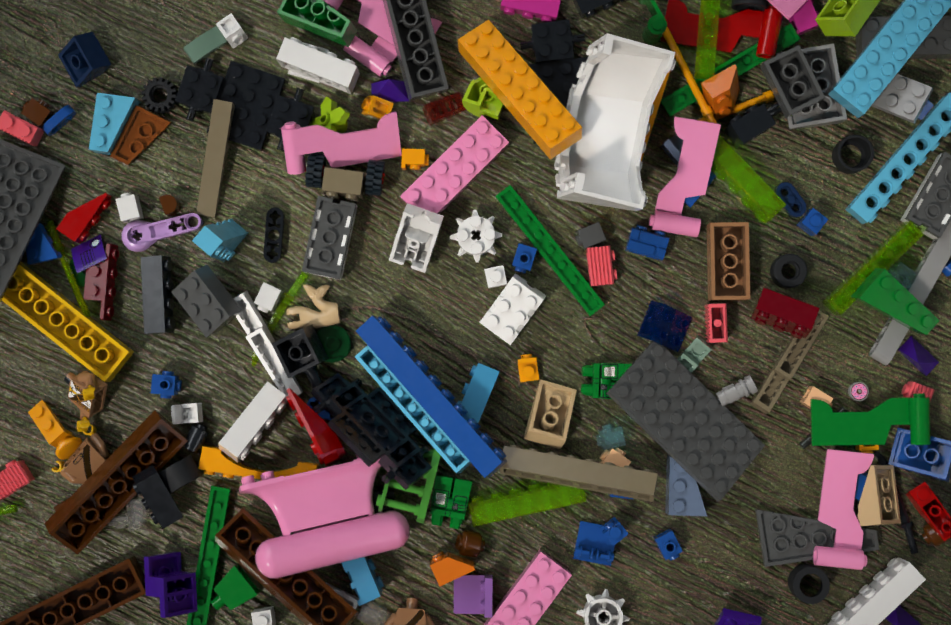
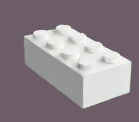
M294 37L290 39L284 38L276 58L281 67L352 95L360 75L354 61L346 58L343 61L338 59L337 55L327 51L323 53L319 51L320 48L312 44L308 46L303 45L301 40Z
M267 381L218 443L219 449L237 463L240 459L244 461L250 453V446L252 444L256 445L262 438V431L264 429L268 430L274 423L276 413L280 415L285 409L287 403L286 395Z

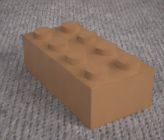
M749 222L707 224L708 301L750 300Z

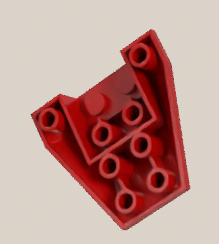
M288 388L286 390L288 393L286 399L292 410H297V413L294 414L302 428H306L313 443L310 446L321 465L325 463L326 467H330L346 454L342 444L328 424L297 394Z

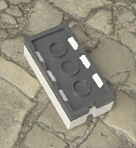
M947 152L937 155L900 220L913 228H922L920 232L931 239L941 238L951 220V155Z
M318 196L302 272L342 280L358 207L356 203L341 200L340 204H337L332 198Z

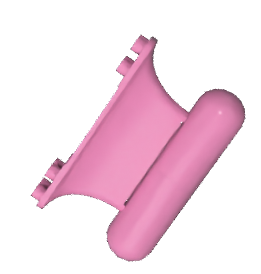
M356 454L357 459L352 462L286 477L280 476L275 478L274 471L262 473L260 475L262 481L255 482L254 475L243 477L239 492L241 494H253L264 500L274 512L283 535L267 539L259 545L255 554L258 570L268 578H281L395 550L404 546L410 535V527L403 514L395 510L376 514L374 511L373 487L376 475L381 467L378 463L379 460L368 467Z

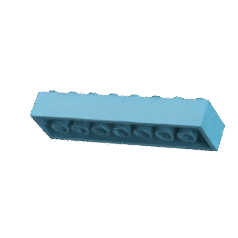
M903 0L828 95L857 118L864 115L949 10L951 0Z

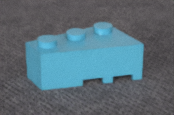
M97 93L89 150L94 153L111 155L135 106H139L140 101L134 97Z

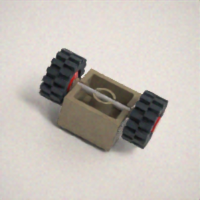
M310 153L306 167L305 185L306 187L322 188V191L328 198L339 200L340 197H345L347 201L358 202L359 199L364 198V190L365 194L381 196L385 175V161L369 160L367 173L364 174V172L328 168L326 167V157L324 154Z

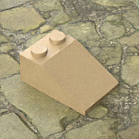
M540 379L524 439L561 449L567 438L577 390Z
M870 465L858 505L860 526L901 524L894 465Z

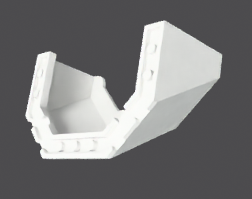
M607 33L589 45L586 51V55H589L586 63H581L576 75L579 80L576 85L572 84L566 109L581 125L582 139L556 156L554 168L558 170V173H556L555 180L556 187H560V190L557 191V199L639 211L643 210L648 200V196L642 188L640 171L642 168L641 156L646 149V142L644 141L650 130L649 117L653 113V102L667 73L675 67V52Z

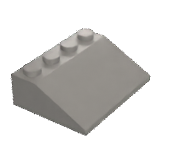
M834 43L801 49L825 98L821 102L788 117L789 129L843 123L847 120L846 109L828 95L840 80Z

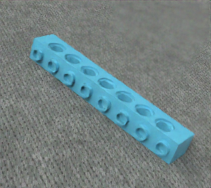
M950 92L939 100L845 209L861 224L874 221L878 216L876 212L880 208L886 207L890 202L889 197L893 193H898L903 187L901 183L913 176L915 173L913 169L917 165H922L928 158L926 154L930 150L934 151L939 146V139L942 136L946 137L951 132ZM942 113H945L947 115V121H944L942 119ZM929 127L934 128V136L929 133ZM917 141L923 144L922 150L917 148ZM905 155L910 158V160H911L910 164H906V163H905V161H904V156H905ZM892 170H896L898 172L897 179L892 177ZM880 184L886 187L885 193L880 192ZM868 198L872 199L874 202L872 208L869 207L866 203Z
M368 345L363 348L355 358L456 473H461L471 462Z

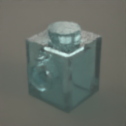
M613 424L603 425L602 429L598 430V435H595L597 446H601L603 450L626 446L622 426L613 427Z

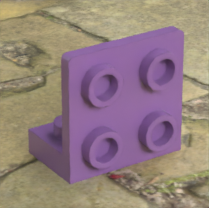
M464 575L454 580V614H484V618H492V575Z

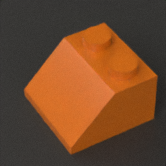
M735 64L701 82L703 96L708 106H711L716 121L728 116L734 110L740 91L737 66Z
M441 551L433 555L430 561V567L439 587L475 570L474 561L450 552L444 554Z

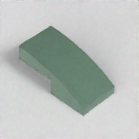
M215 26L191 41L183 50L193 64H196L209 57L211 52L226 45L227 40L219 28Z
M698 335L677 360L692 373L713 347Z

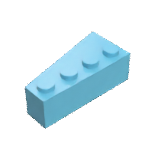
M230 218L228 221L223 220L222 223L217 222L216 224L205 225L192 241L210 257L224 262L225 260L229 261L234 256L235 248L246 237L248 232Z

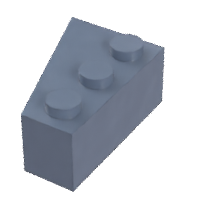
M667 455L665 513L678 516H707L697 481L670 455Z

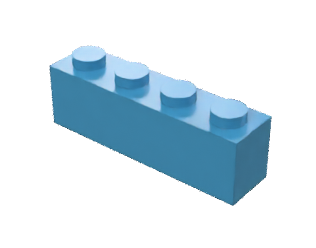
M480 363L477 366H472L469 376H472L469 384L465 383L462 394H465L463 400H458L457 402L468 411L466 415L471 419L474 418L478 423L500 372Z

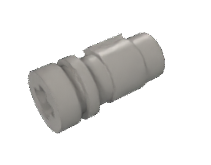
M750 375L743 377L744 380L739 379L737 383H732L715 393L722 406L731 404L744 396L748 397L750 393L755 394L758 392Z

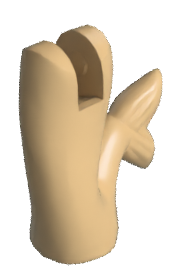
M303 284L308 296L321 312L304 306H294L286 310V315L299 314L300 321L287 323L289 329H301L309 325H313L315 329L341 323L339 304L326 301L323 298L330 285H322L316 289L312 285Z

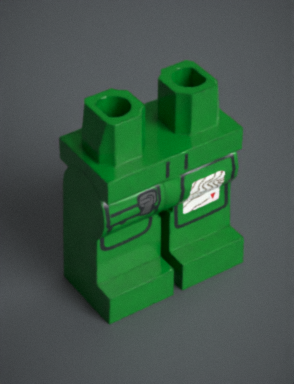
M592 363V365L582 366L581 374L582 376L591 377V384H581V394L591 396V398L611 399L606 393L615 384L612 380H618L631 364Z
M436 474L430 514H432L431 523L432 525L442 526L443 516L451 517L449 528L459 529L462 519H465L472 481L455 478L453 494L450 496L453 477Z

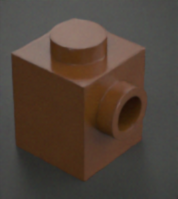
M31 98V100H28L23 105V111L21 112V114L41 128L55 113L48 109L50 106L42 99L37 101L34 98Z

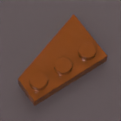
M136 105L111 157L130 165L171 122Z

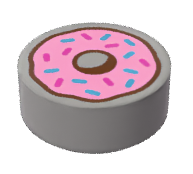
M854 382L848 388L849 397L855 401H863L869 394L867 385L862 382Z

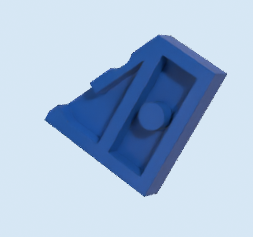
M42 223L38 224L26 249L28 265L62 258V254L53 247L52 244L54 242L47 235V231Z

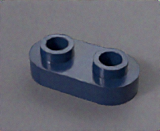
M784 182L776 187L775 197L789 216L797 218L806 212V203L792 184ZM783 189L787 191L786 196L781 194ZM793 205L798 206L797 212L793 211Z

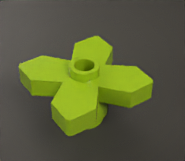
M326 96L320 105L321 116L313 118L309 126L321 125L336 132L345 133L348 128L347 119L350 113L342 107L337 108V102Z

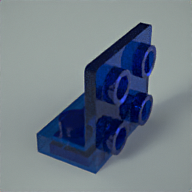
M651 300L637 336L678 352L692 317L666 304Z

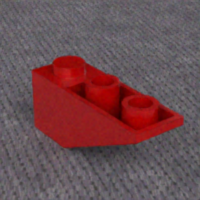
M104 193L68 212L56 230L74 242H84L90 234L89 230L91 227L99 222L102 211L110 206L113 196Z
M926 482L905 494L919 514L943 541L951 538V516Z

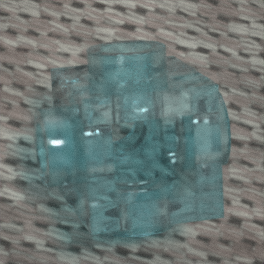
M902 262L887 269L907 290L910 289L912 286L911 281L916 275L913 270Z

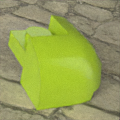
M481 77L471 81L462 99L466 110L477 117L485 115L498 120L503 108H505Z

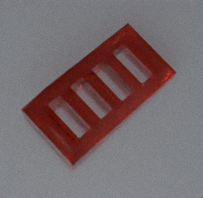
M459 92L425 104L423 107V112L429 125L436 124L466 111ZM452 100H455L458 107L457 109H455ZM445 103L448 104L451 111L448 112ZM438 106L441 107L443 114H440Z

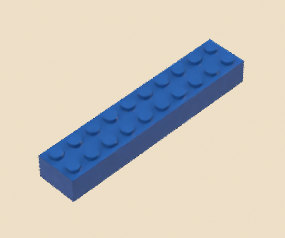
M372 315L356 330L358 335L484 478L491 477L508 462L505 459L506 454L499 447L495 448L492 445L493 439L487 433L484 434L479 430L481 427L474 418L471 419L466 415L468 411L461 404L454 402V395L448 389L445 390L440 386L442 384L440 379L428 372L429 367L423 361L416 359V352L410 346L407 347L402 343L404 339L398 332L395 333L390 329L392 325L385 318Z

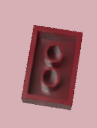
M763 288L751 319H754V322L760 325L768 324L773 326V329L776 331H786L791 333V336L802 339V337L806 338L811 332L820 308Z

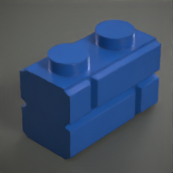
M636 225V228L632 227L630 229L625 251L662 261L669 238L665 237L666 233L654 231V233L647 232L646 227Z

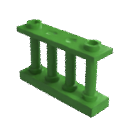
M430 449L428 453L423 455V457L431 461L430 466L432 467L423 476L424 479H427L425 486L411 485L405 490L397 481L391 480L388 484H385L382 495L378 494L376 506H379V513L383 511L384 506L414 513L417 516L416 522L424 523L441 457L435 449ZM391 487L418 494V497H422L421 504L412 505L386 498L388 488Z

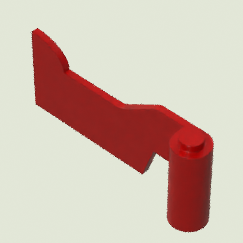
M668 0L665 20L678 45L732 53L740 37L746 36L759 39L756 50L757 57L771 59L776 55L783 15L774 6H769L764 11L746 9L725 18L687 13V7L682 1ZM662 35L660 42L667 43L664 36Z

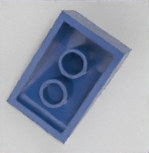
M898 428L888 465H894L901 469L949 482L951 476V441L931 436L930 445H911L910 430Z

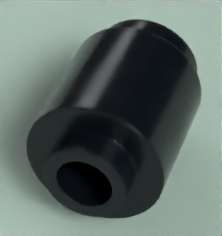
M200 423L192 425L186 437L188 441L184 447L198 453L202 446H204L210 433L207 431L208 427Z

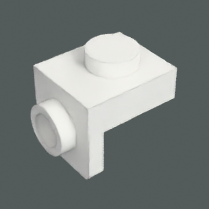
M202 403L171 406L173 424L203 422Z

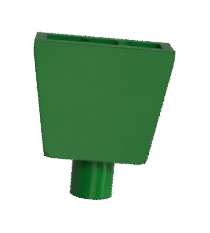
M237 563L214 588L218 596L211 601V604L216 610H219L224 605L232 610L258 595L260 590Z

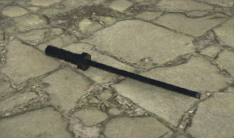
M874 451L879 465H888L885 457L878 451ZM897 487L900 519L902 522L900 526L904 528L911 554L918 553L911 527L914 525L909 520Z

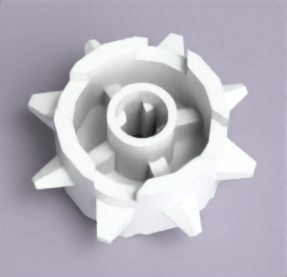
M473 210L471 217L465 220L456 219L459 225L458 232L451 235L450 239L458 241L460 246L458 256L465 253L473 255L477 263L481 255L487 252L496 254L493 247L494 240L502 237V233L494 231L492 225L495 219L494 216L485 219L479 217L477 210ZM473 232H475V233H476V232H479V233H480L479 237H480L481 239H480V240H477V239H476L475 241L472 240V237H473L472 233H473Z
M605 589L602 595L591 596L586 594L587 602L584 609L576 612V614L583 617L585 625H622L623 622L630 619L623 615L621 610L625 600L623 598L614 600L609 596L608 589ZM605 612L607 617L601 619L599 614Z

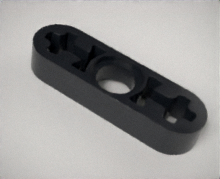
M276 207L269 209L266 214L263 256L270 263H277L282 257L285 215L281 209ZM275 211H277L278 215H281L276 221V225H280V228L275 226L269 227L270 224L274 225V219L271 218V215H274ZM272 230L279 232V238L276 241H272L269 238V233ZM268 243L279 244V247L274 246V252L278 253V255L273 260L268 256V253L272 251V246H268Z

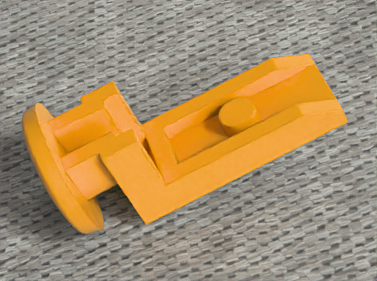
M41 400L28 412L47 442L57 448L55 455L61 460L69 459L80 446L82 440L63 427L44 400Z

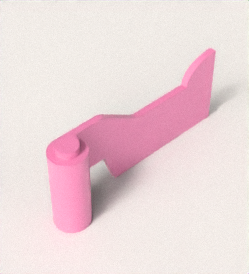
M674 116V129L677 136L683 140L677 172L658 193L654 215H650L649 226H652V230L698 237L701 219L682 216L685 198L706 194L721 124Z

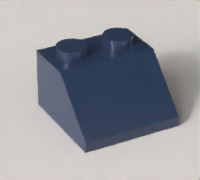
M93 32L73 36L58 54L76 88L102 75L111 65L109 58Z

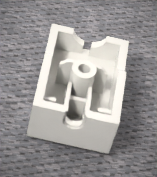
M407 203L389 261L404 265V262L408 260L412 262V269L425 273L444 216Z
M515 273L479 323L511 345L543 302L546 295L537 288L530 287L526 280Z

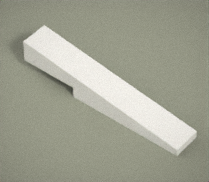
M246 290L234 297L233 299L242 309L236 318L247 333L246 339L278 390L288 396L286 391L288 388L297 395L301 394L303 390L295 376L288 379L272 346L275 340L248 291Z

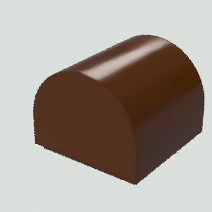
M171 195L159 197L165 215L171 217L180 211L181 205L177 198Z

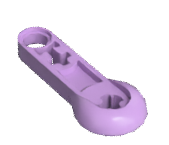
M195 213L154 223L134 220L127 223L121 233L122 241L129 250L142 252L158 240L199 230L202 227L203 220ZM191 217L198 218V225L196 227L189 226L188 221ZM182 219H184L186 230H184L183 226L177 227L176 232L170 229L173 226V222L182 224ZM136 231L142 234V238L140 237L141 240L139 241L133 238V235H136Z

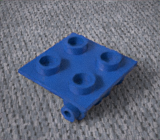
M580 521L573 559L611 566L614 560L613 552L615 545L613 546L600 530V527L603 525Z

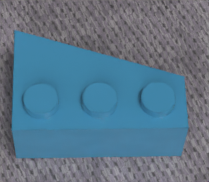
M368 556L342 562L345 573L348 574L351 581L352 590L355 589L359 598L357 600L359 606L381 596L384 583L381 577H377L374 572L376 566L372 558L368 559Z

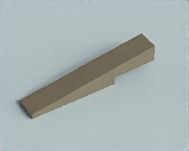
M213 99L196 211L198 215L216 218L230 144L228 141L235 109L233 102Z
M819 310L814 326L806 338L798 339L792 336L758 389V392L749 403L764 414L770 413L786 384L794 376L829 317L828 315Z

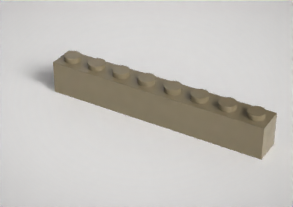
M516 445L504 446L503 452L506 454L505 459L508 462L500 468L501 474L654 502L658 473H654L652 470H636L632 466L620 467L610 462L603 464L593 459L581 460L572 455H567L566 457L559 456L554 452L542 453L537 449L530 448L526 450Z

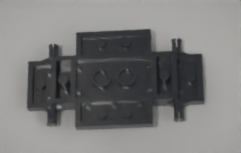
M569 19L531 24V41L520 42V49L532 48L535 64H529V67L566 108L572 84L576 85L579 80L576 75L582 62L586 63L588 57L574 58L573 45L576 42H585L584 33L573 35L570 30Z
M206 58L203 68L187 65L175 99L176 103L189 108L186 120L194 122L197 111L211 115L213 99L233 102L235 109L229 141L259 151L263 149L267 134H271L280 138L276 149L284 152L281 127L286 122H296L301 127L309 126L315 107L304 104L301 101L305 91L303 89L297 88L294 98L281 96L286 81L285 78L234 61H230L224 78L211 72L214 60Z
M339 373L315 387L311 394L320 404L313 408L314 412L319 414L326 409L334 417L330 420L328 426L368 467L379 460L378 463L388 472L382 477V481H385V484L395 479L406 490L431 470L432 467L423 457V455L429 452L428 447L423 445L420 448L410 438L418 429L380 387L367 395L359 387L362 385V381L359 378L349 382Z

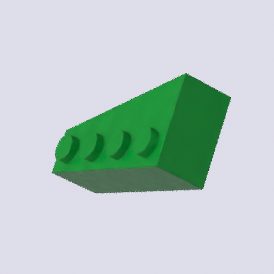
M283 0L277 11L285 23L347 47L350 46L357 33V29L349 19L334 8H331L323 0Z
M875 268L850 296L919 334L928 335L940 321L886 269Z

